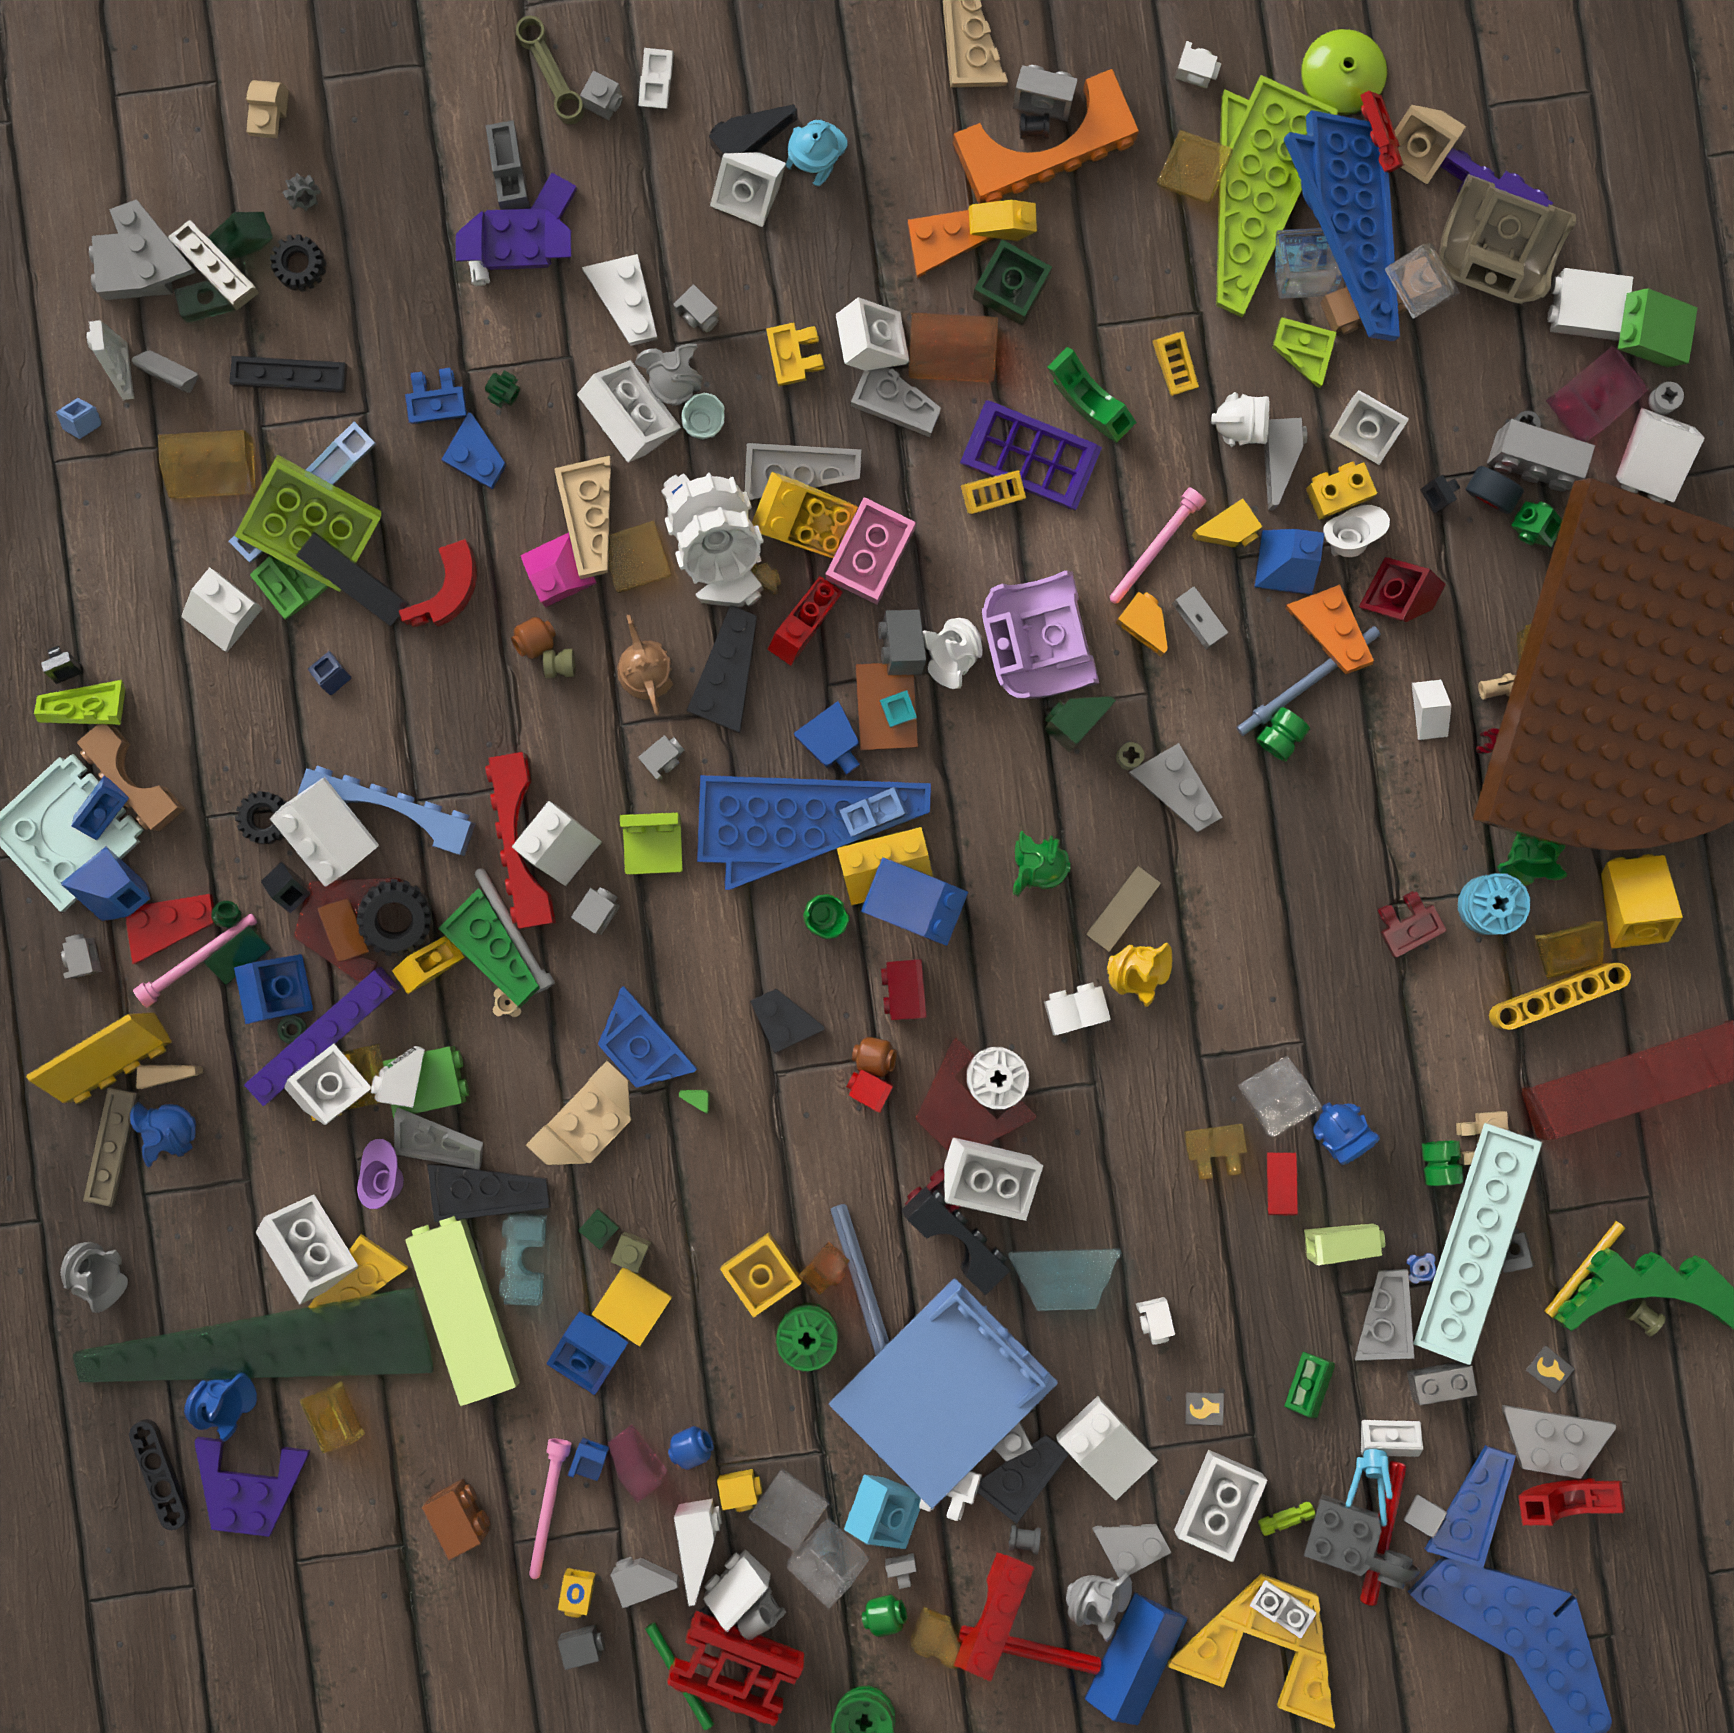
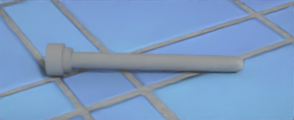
M482 868L477 869L475 876L540 986V989L535 994L548 989L555 984L551 974L546 973L544 969H540L516 924L512 923L511 915L487 872Z

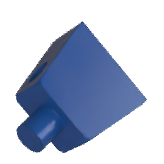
M838 701L793 733L795 738L826 768L837 762L847 775L860 765L851 753L853 749L859 746V741Z

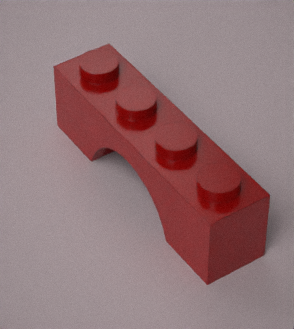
M996 1553L986 1579L988 1595L985 1608L975 1628L964 1637L954 1666L988 1681L992 1680L1034 1570L1033 1566L1011 1556Z

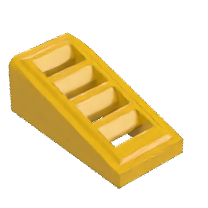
M1184 331L1152 340L1170 395L1173 396L1198 388ZM1173 343L1177 344L1178 348L1169 351L1165 350V346ZM1180 354L1181 359L1169 363L1168 357ZM1184 365L1185 370L1172 374L1171 368ZM1188 376L1189 381L1175 385V379Z
M1019 470L961 485L966 509L970 514L1026 499ZM1009 479L1012 481L1015 495L1011 496L1006 482ZM999 482L1003 494V498L1000 499L998 497L995 485ZM985 486L989 487L992 501L987 502ZM977 489L980 504L975 503L972 490Z

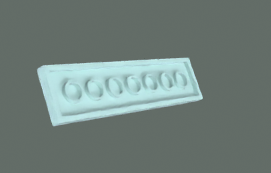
M1484 1123L1415 1336L1414 1345L1468 1365L1472 1363L1543 1142Z

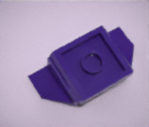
M544 208L487 210L485 213L481 211L456 233V262L480 261L482 267H486L489 270L548 268L551 265V258H571V230Z

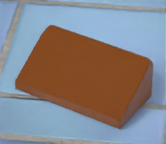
M349 898L318 908L338 962H345L369 952L363 935L360 936L357 918Z

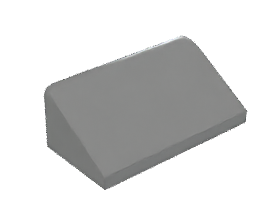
M150 350L133 357L131 360L132 364L140 370L186 393H191L198 379L196 372Z

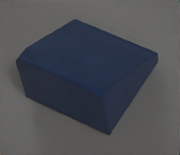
M330 651L308 668L320 687L329 695L334 694L351 679V675Z

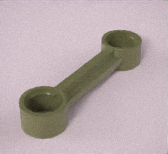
M535 16L523 17L516 25L517 37L524 48L531 50L555 97L554 108L558 118L565 124L579 122L584 116L583 102L576 92L570 91L545 42L546 31L542 21ZM529 25L541 28L540 36L533 41H527L522 37L523 29ZM573 99L579 103L578 111L570 116L560 113V105L565 100Z

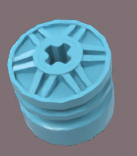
M1497 873L1482 875L1471 879L1462 888L1458 897V912L1463 923L1476 933L1483 935L1507 934L1517 930L1526 921L1530 912V897L1526 887L1515 877ZM1495 899H1501L1502 901L1499 909L1493 908V905L1496 903Z

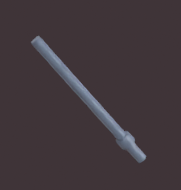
M1373 626L1362 635L1368 645L1381 634ZM1331 658L1266 706L1261 705L1255 709L1253 715L1238 725L1236 729L1244 736L1259 724L1264 725L1273 718L1272 715L1281 707H1284L1337 668V664Z

